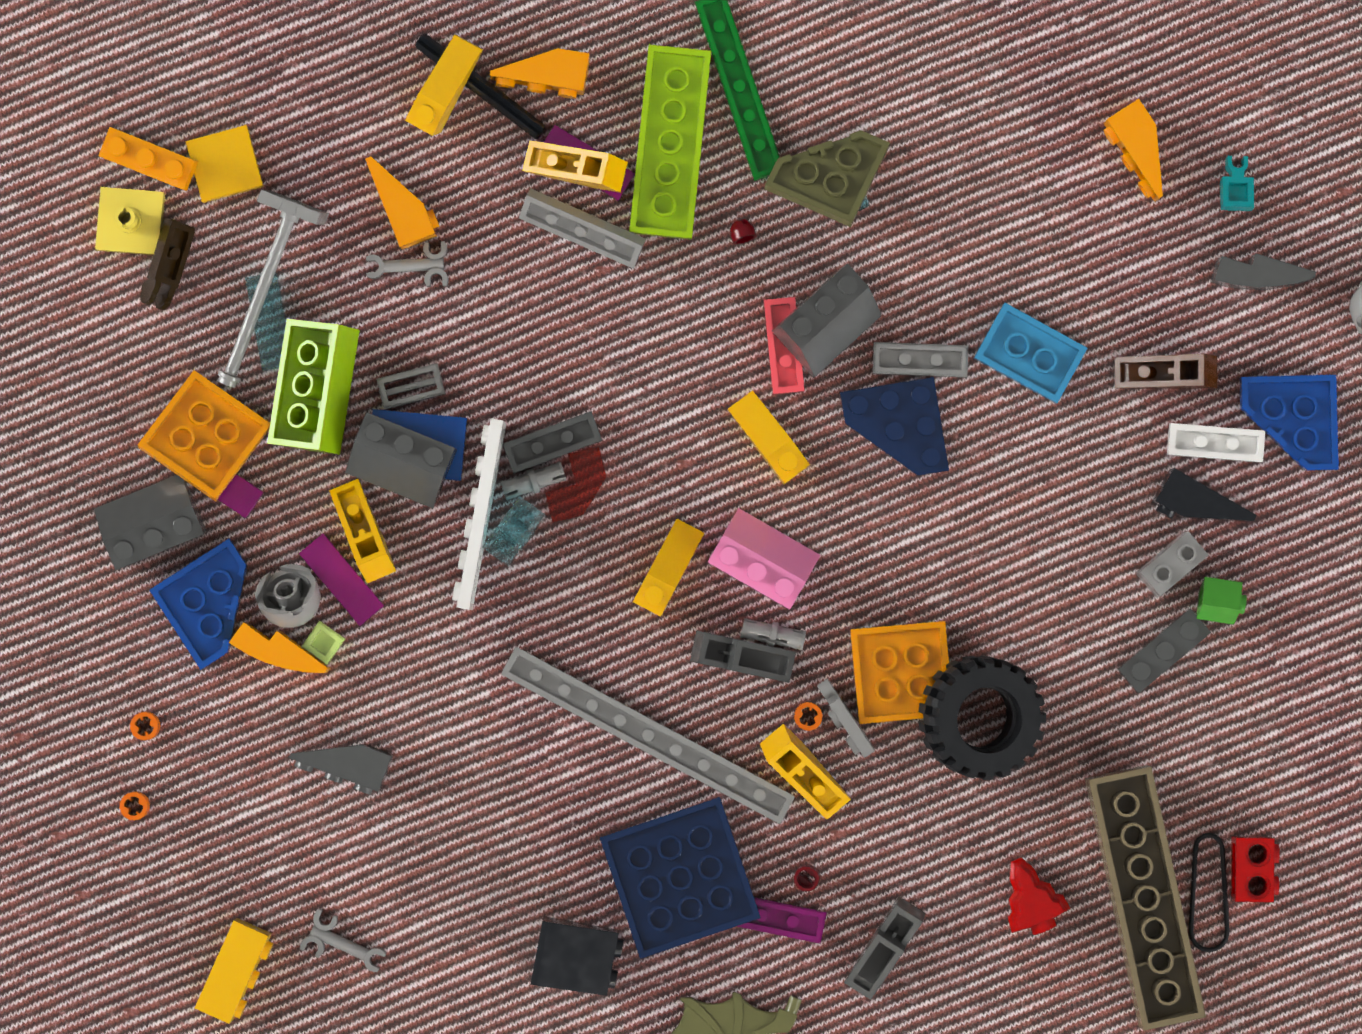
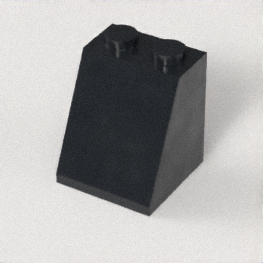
M545 916L542 921L530 985L607 996L608 988L615 989L618 970L612 969L614 957L621 958L624 939L618 938L619 930Z

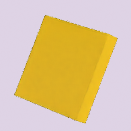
M247 125L185 141L190 158L198 161L194 175L202 203L264 187Z

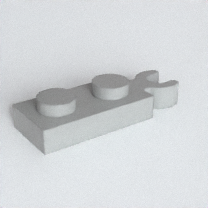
M827 678L819 683L817 687L832 709L828 712V715L837 728L843 726L849 734V737L845 740L853 753L857 755L861 752L864 758L875 751L874 746L829 679Z

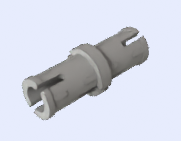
M559 461L534 471L533 468L526 470L527 473L500 481L505 498L508 501L532 491L534 494L538 493L541 488L566 481V476Z
M744 618L740 638L766 642L771 647L780 645L802 651L806 631L779 626L778 622L770 624Z

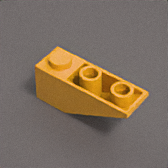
M557 48L490 70V78L496 81V86L513 89L515 84L527 86V91L545 94L546 89L558 91V96L576 99L577 94L584 95L590 54Z
M1137 99L1109 117L1103 123L1106 127L1103 131L1108 141L1113 146L1117 144L1123 155L1120 157L1128 171L1132 172L1134 170L1141 180L1138 182V186L1146 198L1152 197L1154 202H1156L1163 196L1157 127L1140 99Z

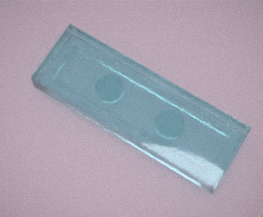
M275 272L254 328L262 371L279 368L285 333L286 317L277 272ZM261 275L245 278L249 302L252 300Z

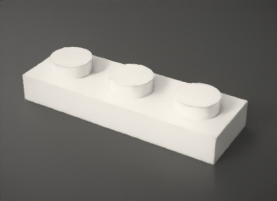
M1170 423L1167 455L1262 463L1265 431Z

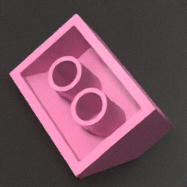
M738 508L707 563L790 610L816 565L820 554Z

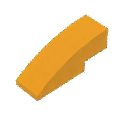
M243 622L229 641L230 644L244 653L280 668L306 673H328L331 669L282 631H276L270 639L248 622Z

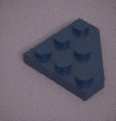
M934 377L840 392L845 425L901 463L916 476L949 471Z

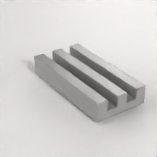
M438 363L376 379L384 410L446 394ZM430 372L434 374V378L385 389L384 384ZM434 384L437 386L435 390L393 401L388 400V396Z

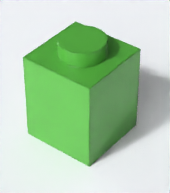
M1204 577L1198 592L1197 619L1234 625L1239 613L1244 614L1247 596L1242 595L1243 582Z

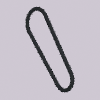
M1205 833L1196 839L1193 847L1189 936L1193 945L1199 950L1214 952L1224 947L1230 933L1225 848L1219 836ZM1204 838H1213L1220 846L1225 924L1223 940L1217 946L1210 948L1200 945L1194 938L1193 933L1198 845Z

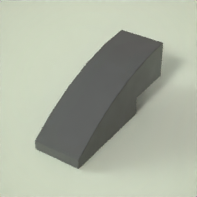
M1257 253L1251 256L1249 264L1221 256L1216 261L1210 283L1236 289L1270 290L1308 282L1315 278L1316 272Z
M696 630L690 661L790 683L796 652Z
M899 896L866 945L844 983L871 1000L904 953L909 941L923 923L926 913Z

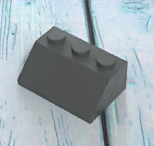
M847 263L778 324L772 332L809 374L815 378L878 320L882 314L869 286Z
M366 412L355 438L345 473L434 508L457 449Z
M178 475L94 508L102 540L115 571L201 536L207 531L187 482Z

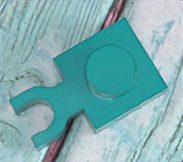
M1228 155L1226 157L1225 169L1229 176H1222L1220 179V210L1252 211L1254 209V177H1244V172L1248 167V156H1243L1240 168L1233 166L1232 156Z

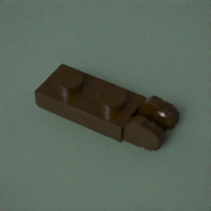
M170 218L164 219L147 275L148 279L141 288L142 291L139 297L142 303L151 305L155 301L156 308L160 310L168 309L172 303L171 300H173L175 290L180 284L196 231L194 227Z

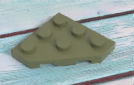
M860 130L849 134V137L834 142L832 140L793 156L789 154L777 159L764 189L851 227L889 149L890 142Z

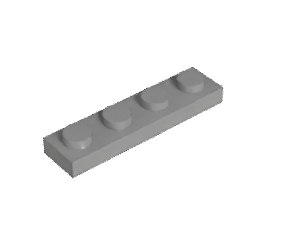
M531 188L526 195L519 215L521 220L633 269L646 241L645 238Z

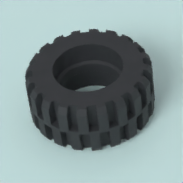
M982 655L980 657L966 656L960 662L954 660L946 664V671L938 670L932 677L935 680L933 686L926 685L923 694L927 695L925 704H919L918 712L923 714V720L918 721L919 730L925 733L926 737H924L923 742L926 748L933 751L932 756L954 772L982 780H993L994 776L1003 778L1011 775L1010 770L1012 768L1020 770L1025 766L1026 762L1023 759L1026 756L1033 758L1038 750L1033 746L1036 740H1043L1045 733L1040 731V724L1046 723V713L1040 711V706H1043L1045 702L1043 696L1036 693L1035 690L1038 686L1034 680L1026 677L1024 670L1012 665L1010 662ZM979 688H991L1002 696L1006 706L1004 728L1000 735L990 744L983 747L971 746L962 739L959 733L957 718L960 706L973 691Z

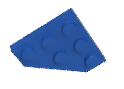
M1336 375L1240 377V409L1264 430L1305 471L1339 470Z
M230 538L149 590L200 670L229 653L230 649L229 641L232 639L247 570V563Z

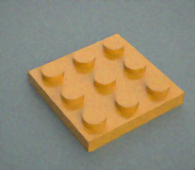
M193 370L138 443V448L216 502L267 434L270 422Z
M945 621L850 629L858 724L923 719V714L918 712L919 704H925L927 695L923 694L926 685L933 686L935 680L932 677L938 670L946 671V664L949 663Z

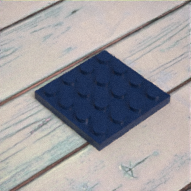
M720 797L600 837L640 959L761 918Z

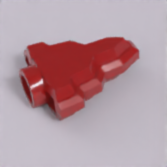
M1020 857L1010 862L1009 880L1014 891L1008 899L1011 913L1007 918L1011 932L1014 933L1030 928L1032 934L1037 935L1056 927L1057 924L1054 918L1071 909L1064 895L1056 894L1050 883L1039 880L1035 869L1023 858Z

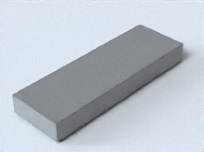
M874 342L872 374L967 378L968 345Z

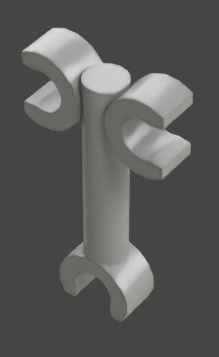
M441 241V251L438 254H432L429 242H425L423 245V251L427 257L425 259L382 260L375 254L366 256V261L377 262L379 268L376 272L366 273L367 277L378 279L384 273L428 271L424 277L427 287H431V278L436 274L442 276L443 287H447L449 278L444 271V257L448 252L445 241Z
M318 909L313 916L314 926L309 936L302 940L300 950L304 951L309 942H315L318 946L315 957L319 958L325 950L324 943L363 960L369 971L378 972L380 967L372 964L371 956L378 954L385 957L387 952L380 947L369 950L329 931L336 926L338 916L334 915L329 924H323L320 920L323 909Z

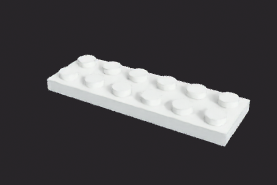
M491 418L490 425L484 424L481 443L486 445L484 457L478 456L475 475L480 476L478 488H472L469 506L474 507L473 519L466 520L464 537L469 539L467 551L461 550L458 569L463 570L461 582H455L452 600L458 601L457 608L473 610L506 430V423L503 420Z

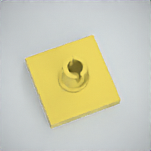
M101 187L95 250L154 255L163 225L165 193Z

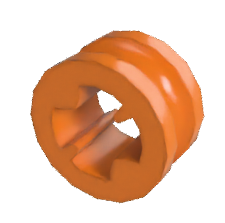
M805 702L796 708L794 720L799 728L811 731L821 724L823 714L816 704ZM809 707V711L813 708L817 713L813 717L815 723L809 726L808 722L802 724L799 719L803 716L801 710Z
M151 712L136 714L130 723V730L133 736L140 740H150L156 737L161 727L160 720ZM145 717L151 719L149 725L153 727V731L151 733L146 731V735L140 733L141 727L137 723L140 719L145 721Z
M134 791L122 797L119 808L125 818L138 820L147 815L150 810V802L145 794ZM133 797L139 798L138 802L143 806L141 812L140 810L136 811L137 815L131 814V808L127 806L128 800L133 801Z

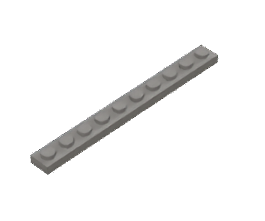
M517 646L514 648L501 673L506 678L778 824H781L795 798L789 792Z

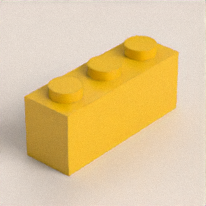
M239 918L233 920L195 1009L228 1024L235 1017L240 1019L248 1002L243 1000L247 988L253 990L261 973L256 970L260 959L266 961L274 944L269 941L272 933Z

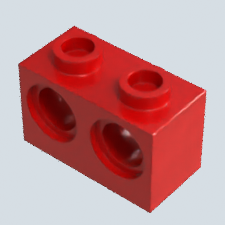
M1231 836V900L1235 902H1274V895L1279 894V877L1274 876V863H1279L1280 858L1279 844H1275V838ZM1259 844L1263 849V856L1259 861L1252 862L1248 855L1249 850L1253 845ZM1259 876L1263 881V887L1258 893L1252 894L1248 889V883L1253 877Z

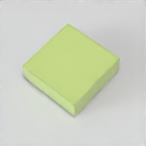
M319 621L301 647L328 665L346 638Z

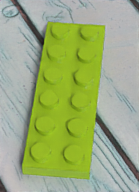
M650 44L648 46L629 232L640 235L692 240L711 51Z

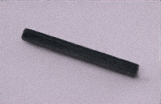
M427 34L421 35L415 44L420 52L436 64L445 51L442 45ZM472 71L465 85L467 88L534 139H539L546 130L545 124L477 72Z

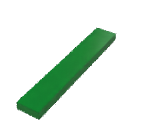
M695 1V6L753 180L757 181L769 177L780 156L728 1Z

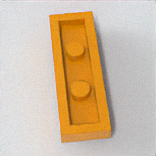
M109 127L99 153V157L185 191L188 190L198 164L196 160L112 127Z

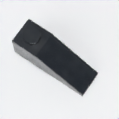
M1175 468L1169 470L1152 500V503L1158 506L1156 511L1169 519H1173L1176 516L1178 518L1251 522L1257 516Z

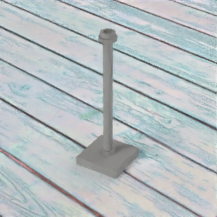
M261 189L257 202L280 210L279 217L282 220L225 371L219 370L217 374L219 375V383L235 388L237 383L241 381V378L237 376L238 370L294 223H298L300 218L316 225H325L329 213L271 190Z

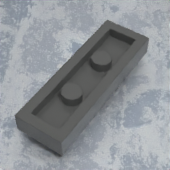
M592 411L503 443V447L513 474L602 442V438Z
M1190 608L1117 670L1135 692L1139 694L1211 632L1200 619H1197V615Z

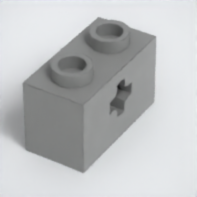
M1189 531L1182 532L1135 573L1155 597H1160L1208 557L1209 554Z

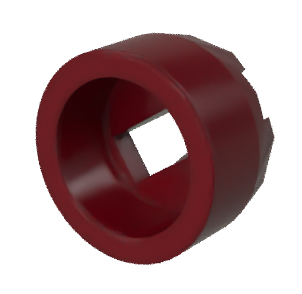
M746 219L736 220L730 227V236L734 245L745 244L757 237L754 226Z
M810 864L800 866L794 875V883L802 891L814 890L820 881L819 871ZM801 871H806L808 874L814 877L815 880L812 881L806 875L801 873Z

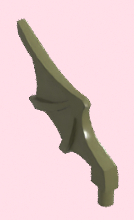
M735 991L729 1000L714 1004L701 1002L693 997H680V1001L684 1003L683 1016L671 1034L788 1033L796 1022L797 1012L802 999L790 995L785 1009L779 1007L777 1012H768L753 1007L742 998L741 994Z

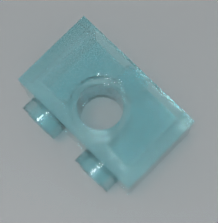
M519 496L482 548L510 567L546 518V515Z

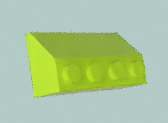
M294 319L286 320L267 444L340 455L360 330L339 324Z

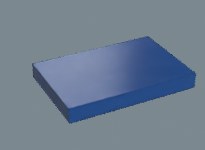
M372 409V414L456 448V455L445 480L462 481L467 418Z

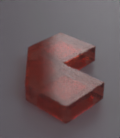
M599 446L568 454L576 485L545 492L552 523L583 516L607 478Z

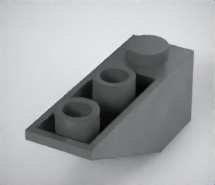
M367 744L295 752L289 756L290 759L296 761L294 766L311 773L314 768L326 772L324 778L342 784L343 779L355 783L354 789L369 795L372 794L373 790L381 791L394 757L393 754Z

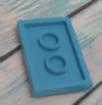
M1004 302L973 359L1057 404L1088 348Z

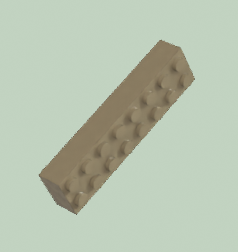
M1144 765L1085 778L1138 1026L1143 1031L1206 1018L1152 767Z

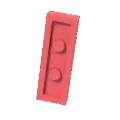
M795 297L764 300L772 393L776 395L804 392L801 363L772 332L778 324L796 309Z

